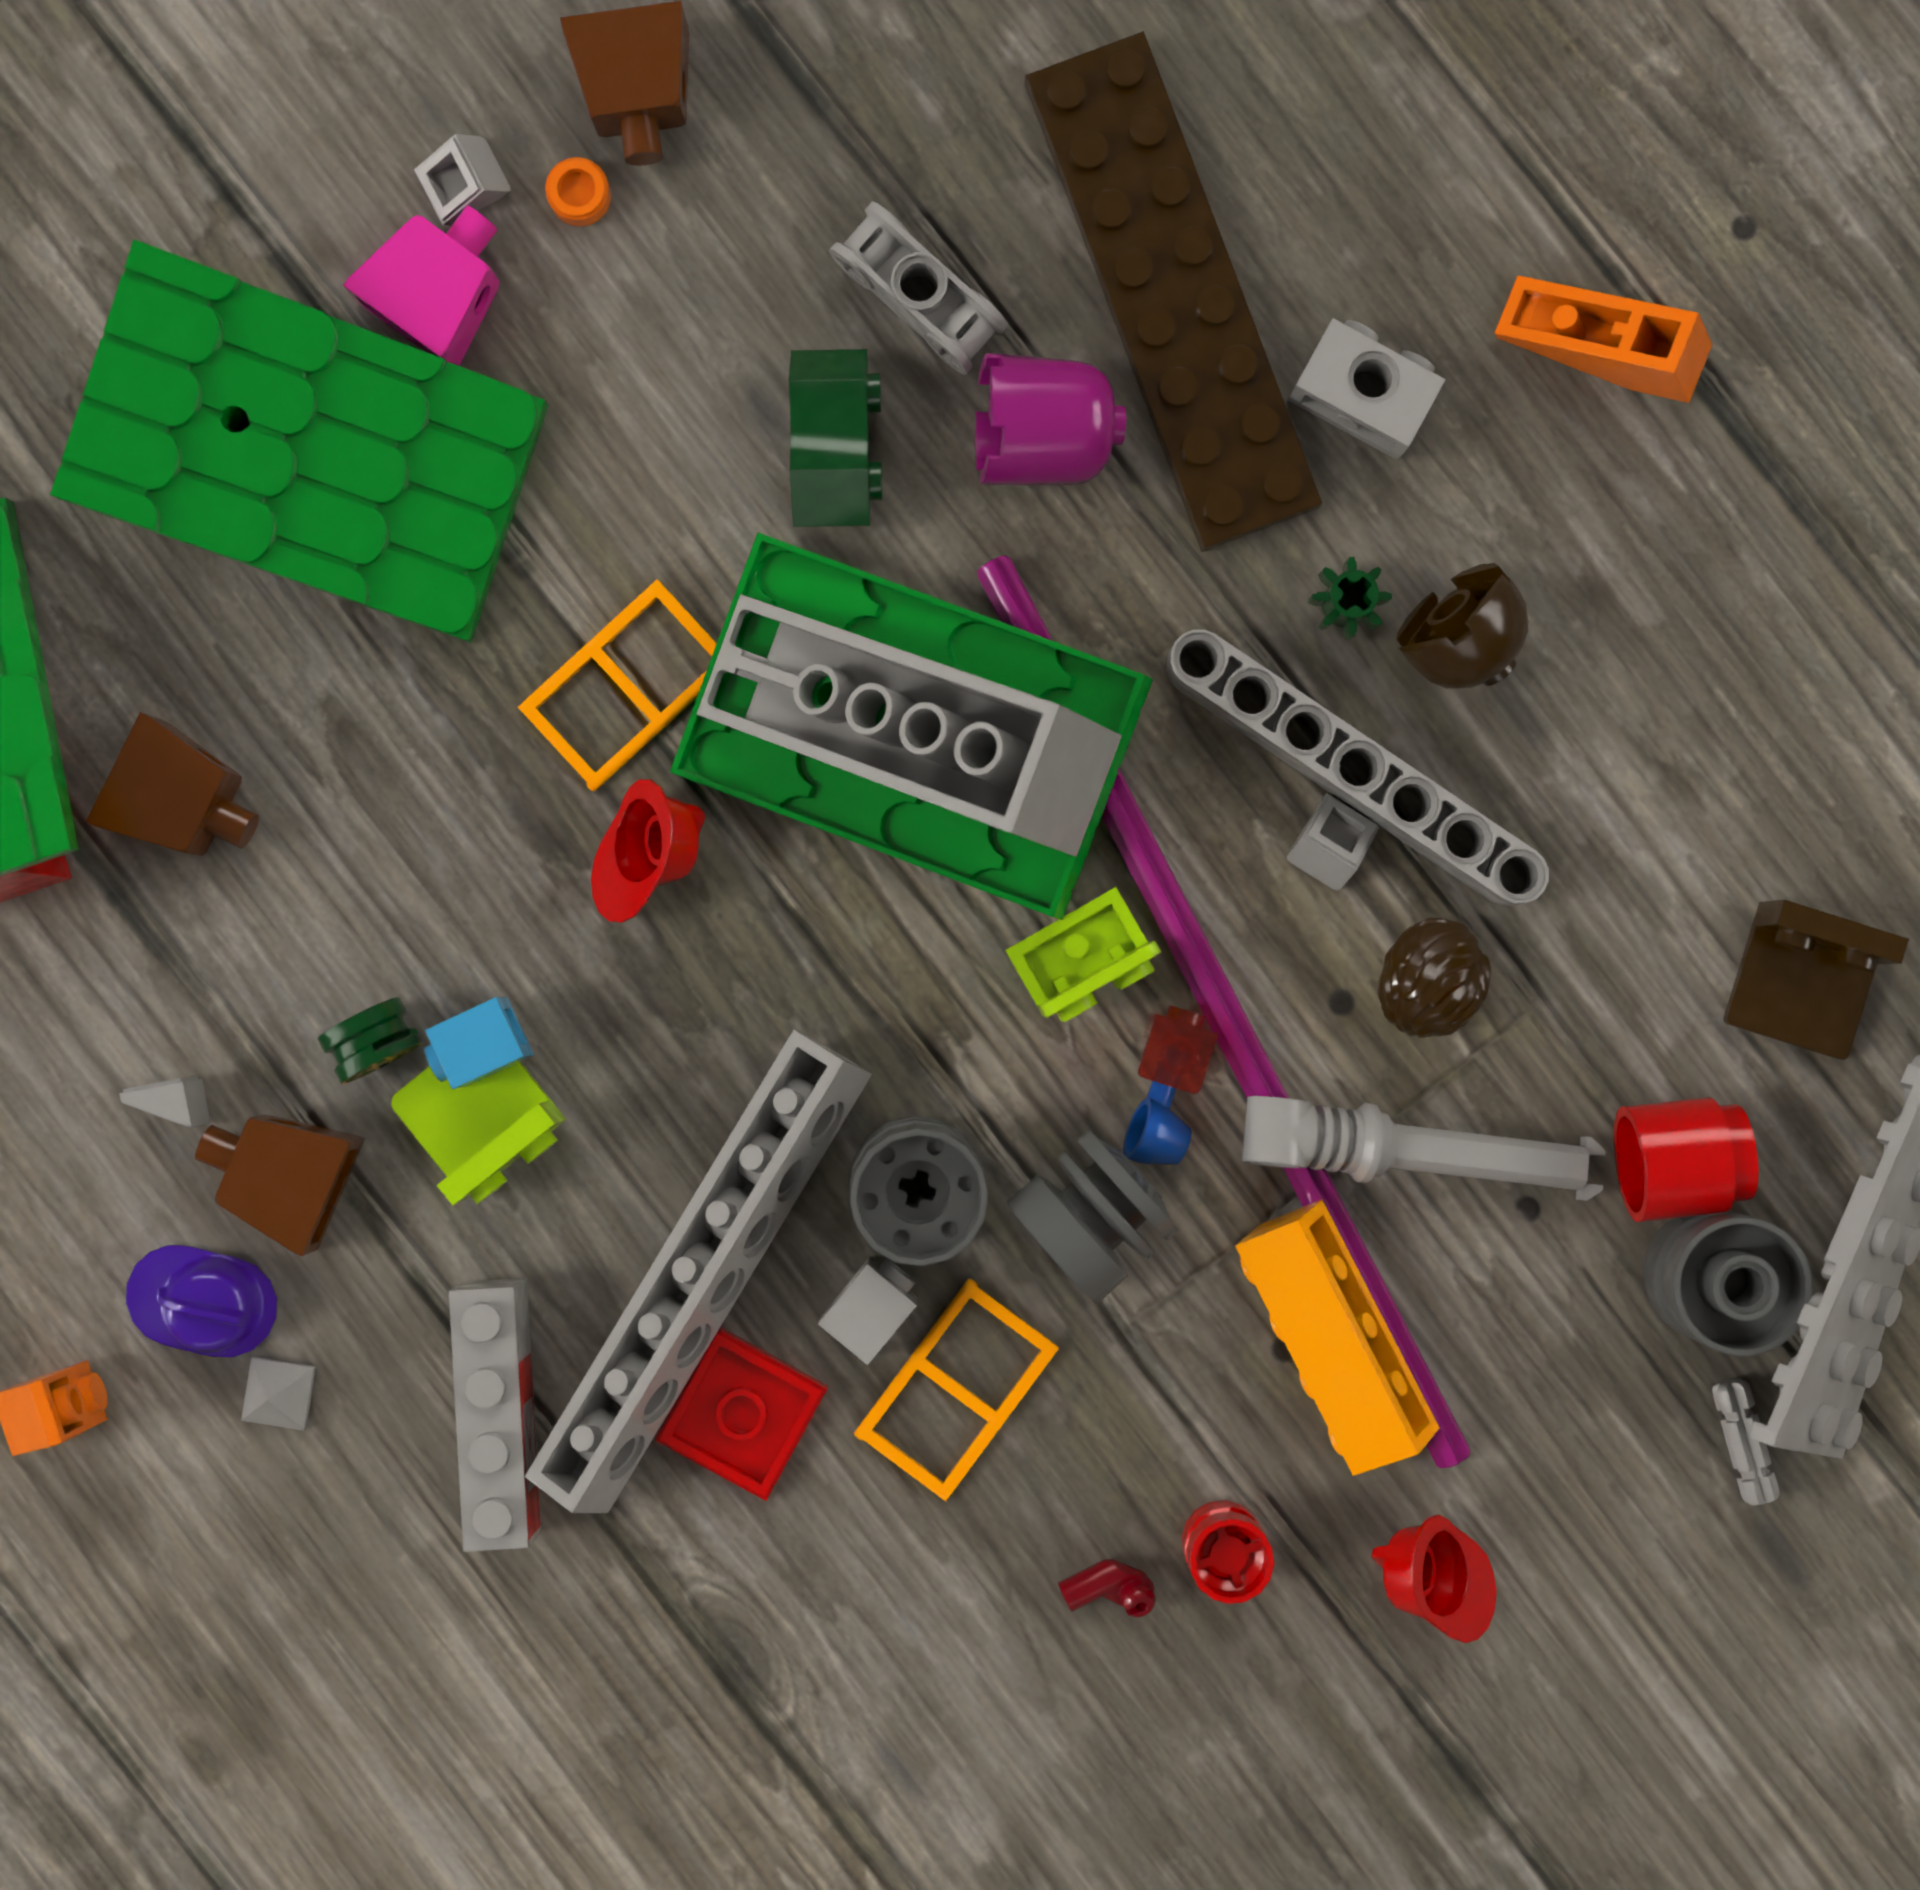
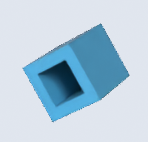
M495 997L425 1030L431 1042L430 1045L424 1048L427 1061L440 1082L448 1079L452 1089L466 1087L534 1055L508 997Z

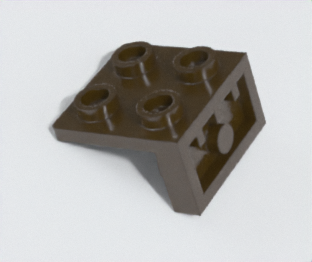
M1788 900L1759 902L1723 1020L1727 1025L1828 1057L1845 1060L1849 1057L1877 964H1902L1909 939Z

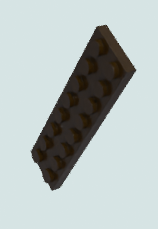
M1144 31L1025 75V87L1201 552L1319 509L1323 504Z

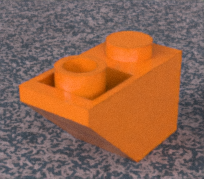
M88 1360L0 1391V1422L12 1456L58 1445L108 1420L104 1410L108 1404L106 1388L100 1376L95 1372L92 1373Z

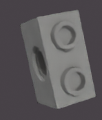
M1332 318L1288 401L1390 457L1399 460L1410 446L1446 379L1433 373L1435 367L1426 358L1406 350L1398 354L1378 343L1379 336L1364 324L1353 320H1346L1343 324ZM1359 372H1370L1376 375L1382 382L1383 395L1367 397L1361 394L1354 384V375Z

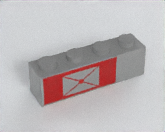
M527 1278L463 1282L449 1290L463 1552L529 1548L542 1530L539 1487L524 1477L537 1456Z

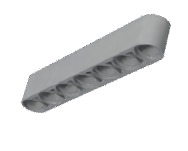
M1193 629L1182 634L1171 647L1165 660V672L1169 682L1177 690L1489 901L1503 906L1526 904L1536 900L1545 891L1549 882V869L1545 859L1536 850L1218 635L1207 630ZM1188 647L1204 649L1212 660L1211 673L1203 678H1194L1187 675L1180 665L1181 651ZM1251 682L1262 690L1265 700L1261 712L1248 714L1241 711L1235 705L1233 689L1236 684ZM1302 717L1314 725L1317 732V740L1312 749L1301 750L1289 742L1286 735V726L1290 719ZM1345 753H1356L1367 761L1369 777L1363 786H1354L1342 778L1340 761ZM1400 788L1410 789L1420 798L1421 813L1414 822L1402 820L1395 813L1393 798ZM1453 824L1466 826L1473 835L1474 847L1466 858L1454 855L1446 843V835ZM1508 859L1519 862L1526 872V883L1518 894L1507 891L1500 880V870Z

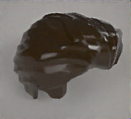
M1431 917L1410 926L1399 936L1396 943L1385 955L1378 987V998L1381 1002L1384 1016L1388 1019L1389 1023L1395 1025L1399 1031L1405 1032L1408 1036L1417 1035L1419 1038L1453 1034L1468 1023L1486 999L1491 976L1489 958L1479 949L1478 940L1475 935L1462 923Z

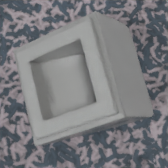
M455 134L414 169L442 225L454 223L467 205L478 211L501 199L511 191L510 185L487 141L481 136Z
M1326 793L1287 855V860L1331 889L1341 890L1357 871L1380 826Z
M198 1076L123 1089V1093H119L121 1103L186 1127H197L210 1123L203 1079H198Z

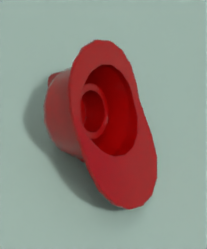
M639 779L629 787L617 815L599 845L593 862L591 875L592 897L598 912L604 918L611 922L624 923L636 917L648 902L656 886L678 881L691 872L699 851V834L705 821L704 811L696 805L686 804L678 799L666 797L663 789L653 780Z
M1439 1514L1427 1517L1422 1525L1409 1526L1396 1531L1388 1545L1373 1548L1371 1558L1383 1569V1583L1386 1595L1391 1604L1397 1609L1425 1619L1449 1638L1462 1643L1478 1640L1487 1631L1495 1612L1497 1594L1493 1568L1487 1554L1477 1542L1454 1526L1447 1518Z

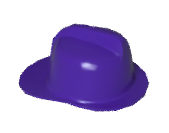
M167 1245L149 1252L135 1265L127 1282L126 1305L132 1322L146 1337L165 1346L201 1355L236 1357L252 1351L268 1337L277 1318V1296L271 1280L256 1265L233 1256L191 1246Z

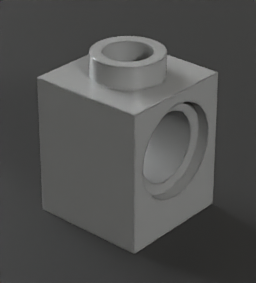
M869 1257L821 1315L818 1325L868 1365L917 1306L918 1297L910 1291L916 1282L889 1259H886L880 1266Z

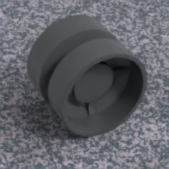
M1733 1211L1673 1218L1658 1231L1646 1253L1643 1270L1644 1285L1648 1299L1657 1315L1677 1332L1725 1354L1753 1356L1779 1347L1799 1329L1797 1324L1804 1304H1808L1812 1297L1810 1267L1803 1251L1794 1239L1785 1231L1769 1222Z

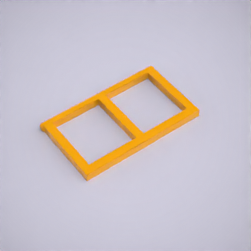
M658 579L518 706L522 713L586 781L587 787L593 792L601 787L697 698L706 674L705 671L660 713L603 649L657 599L661 601L711 657L717 644ZM592 659L600 665L651 721L597 772L587 764L538 710L540 706Z
M969 1278L855 1430L854 1435L857 1439L867 1442L944 1501H947L1053 1358L1059 1346L978 1287V1283L975 1280ZM970 1298L1040 1349L1039 1353L996 1410L926 1358ZM917 1369L987 1421L944 1481L873 1429Z

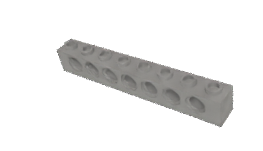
M796 1030L792 1031L524 1476L571 1513H609L872 1076L870 1072L824 1043Z

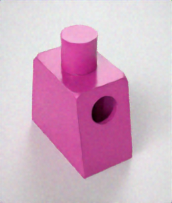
M468 205L446 233L418 214L408 220L346 280L343 286L360 305L421 350L460 366L499 288L500 281L491 267L478 258L498 229L486 217Z

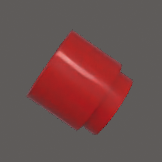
M1704 1097L1622 1106L1618 1109L1613 1135L1615 1166L1624 1204L1635 1222L1727 1213L1731 1209L1733 1202L1747 1201L1754 1198L1759 1178L1757 1147L1749 1118L1740 1105L1729 1104L1719 1106L1713 1098Z

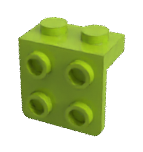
M1117 887L1067 914L1063 917V920L1059 919L1006 949L1005 952L1041 1015L1047 1018L1056 1013L1060 1021L1066 1022L1098 1003L1092 993L1098 988L1112 981L1116 989L1120 988L1122 990L1155 971L1149 959L1161 953V950L1155 940L1150 942L1146 940Z
M521 1061L473 1084L457 1089L451 1088L448 1079L440 1082L429 1066L396 1092L391 1100L395 1113L447 1176L436 1186L452 1206L470 1197L477 1205L483 1202L508 1181L502 1174V1171L520 1157L529 1164L558 1141L552 1131L567 1120Z

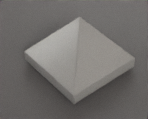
M252 1357L241 1421L304 1431L307 1428L316 1366Z

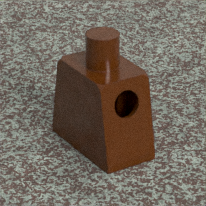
M675 1L560 17L561 27L581 90L598 136L612 137L621 135L625 162L627 164L643 166L661 161L663 153L659 130L681 127L686 124L689 28L682 2Z
M140 712L86 822L95 827L166 848L203 856L208 851L215 836L240 849L244 848L256 831L259 815L232 802L242 781V776L170 723Z
M259 1115L248 1119L241 1136L210 1125L198 1144L195 1160L225 1172L215 1195V1202L219 1206L293 1253L304 1256L319 1249L365 1138L276 1116Z

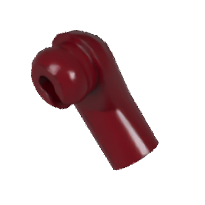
M1114 1559L1102 1560L1058 1582L1061 1593L1071 1612L1103 1597L1123 1606L1126 1609L1127 1615L1142 1617L1150 1613L1156 1603L1154 1584L1143 1571Z

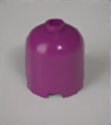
M986 353L983 357L978 385H990L988 412L976 411L975 466L976 470L981 471L980 484L1077 485L1087 483L1098 476L1109 461L1112 445H1122L1126 433L1125 406L1115 405L1113 389L1106 375L1092 364L1075 360Z

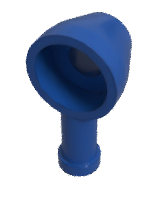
M1161 1045L1158 1052L1160 1059L1147 1098L1138 1105L1128 1125L1123 1143V1153L1129 1160L1138 1163L1177 1165L1182 1161L1188 1150L1192 1130L1190 1126L1170 1110L1184 1065H1188L1191 1054L1172 1046Z

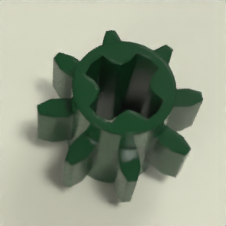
M1349 557L1345 561L1343 573L1339 576L1332 569L1325 567L1318 576L1320 581L1328 588L1325 592L1312 594L1308 599V604L1322 606L1325 618L1320 622L1318 628L1324 630L1332 623L1343 627L1345 640H1351L1355 636L1357 624L1360 621L1368 628L1375 630L1382 621L1373 609L1375 606L1386 604L1392 599L1391 593L1386 591L1379 592L1375 581L1382 569L1377 567L1369 573L1357 570L1355 557ZM1354 587L1362 596L1358 599L1357 606L1354 605L1346 611L1341 608L1338 601L1342 598L1343 592H1347Z

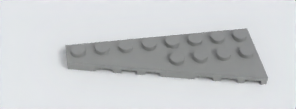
M1920 1054L1914 1058L1911 1064L1907 1065L1900 1082L1904 1087L1903 1094L1906 1101L1901 1115L1897 1116L1892 1123L1883 1121L1876 1137L1879 1143L1884 1144L1883 1156L1873 1179L1860 1175L1824 1258L1825 1264L1821 1275L1824 1279L1829 1280L1824 1293L1816 1292L1808 1304H1804L1797 1324L1800 1327L1801 1339L1803 1340L1800 1350L1791 1359L1788 1366L1779 1363L1773 1376L1772 1382L1780 1387V1396L1767 1425L1754 1421L1748 1438L1775 1448L1843 1459L1845 1450L1851 1449L1860 1435L1863 1419L1862 1414L1858 1410L1865 1388L1873 1386L1881 1370L1882 1353L1878 1351L1885 1327H1890L1895 1322L1901 1308L1902 1293L1898 1290L1905 1265H1911L1920 1250V1229H1918L1920 1222Z

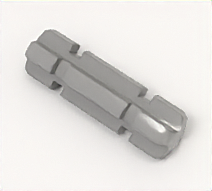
M1741 1378L1728 1379L1715 1384L1712 1388V1394L1717 1411H1722V1414L1725 1416L1721 1418L1720 1422L1733 1468L1741 1472V1475L1736 1479L1742 1499L1750 1505H1763L1777 1500L1780 1491L1775 1473H1770L1769 1469H1767L1772 1463L1767 1445L1748 1438L1754 1421L1760 1423L1758 1414H1753V1411L1750 1409L1755 1405L1750 1384Z

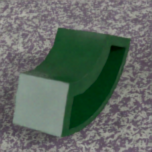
M867 349L791 350L788 380L790 402L789 471L793 527L870 526V501L883 500L882 462H870L869 412H881L880 373H868Z

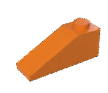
M1519 275L1516 278L1494 333L1497 339L1623 388L1689 403L1713 345L1697 312Z

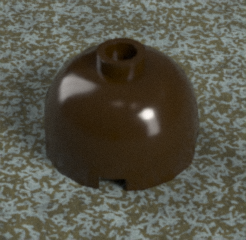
M1496 563L1480 564L1451 578L1457 589L1449 593L1439 603L1434 592L1430 593L1406 617L1397 633L1396 640L1402 646L1399 647L1400 651L1410 664L1431 683L1449 689L1472 688L1483 683L1486 686H1491L1506 678L1516 666L1515 658L1521 651L1528 633L1529 621L1526 603L1518 588L1506 576L1503 570Z

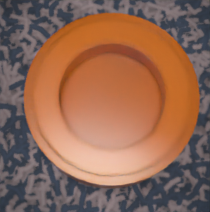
M582 157L565 159L555 165L547 177L545 184L546 198L555 215L564 223L576 227L589 226L599 221L608 211L611 203V188L605 173L593 161Z

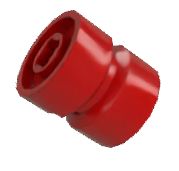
M1228 1500L1208 1502L1193 1512L1185 1523L1181 1539L1184 1557L1199 1589L1211 1599L1227 1604L1246 1602L1259 1595L1270 1582L1274 1568L1273 1548L1254 1514L1243 1505Z

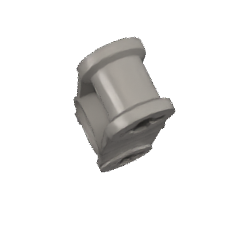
M872 201L864 210L867 216L843 244L836 242L828 250L830 255L854 281L870 290L895 312L899 318L924 338L943 361L957 372L966 375L973 368L970 360L994 333L998 335L1004 333L1008 328L1007 321L985 297L964 284L939 259L934 257L914 239L894 215L878 203ZM921 276L933 283L936 292L928 300L921 302L913 301L905 296L901 286L909 278Z

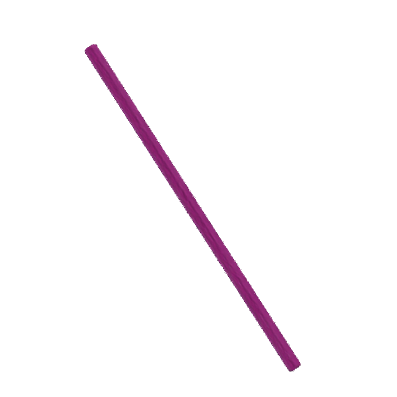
M1004 555L985 563L977 571V576L1000 621L1053 641L1011 558ZM1118 768V774L1102 818L1245 1096L1289 1098ZM1309 1166L1307 1168L1283 1167L1303 1207L1321 1199L1323 1200L1440 1429L1426 1446L1436 1466L1439 1468H1450L1460 1464L1470 1456V1447L1327 1170L1324 1168L1322 1170H1314Z

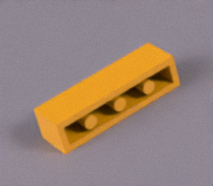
M1321 1199L1257 1226L1235 1245L1240 1255L1242 1270L1249 1282L1256 1286L1268 1309L1274 1333L1286 1344L1299 1370V1379L1305 1393L1314 1399L1328 1426L1329 1438L1335 1451L1344 1457L1353 1476L1418 1455L1440 1427L1323 1200Z

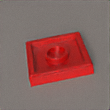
M720 1327L674 1403L655 1441L767 1501L824 1397L828 1385Z

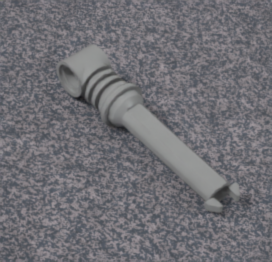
M1248 1096L1241 1162L1285 1168H1307L1309 1166L1314 1170H1322L1324 1168L1331 1172L1340 1170L1343 1173H1349L1354 1181L1365 1184L1370 1182L1373 1177H1380L1390 1168L1571 1189L1576 1190V1200L1588 1201L1603 1191V1185L1587 1183L1589 1155L1605 1156L1606 1151L1592 1137H1580V1146L1394 1124L1390 1116L1382 1113L1379 1107L1373 1103L1365 1102L1357 1109L1345 1110L1341 1107H1332L1330 1109V1107L1324 1105H1317L1315 1107L1311 1102L1303 1100Z

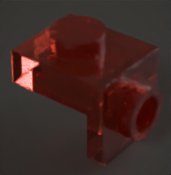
M1169 1005L1166 1016L1150 1013L1143 1037L1148 1039L1138 1067L1139 1076L1192 1094L1199 1093L1218 1033L1202 1029L1205 1016Z

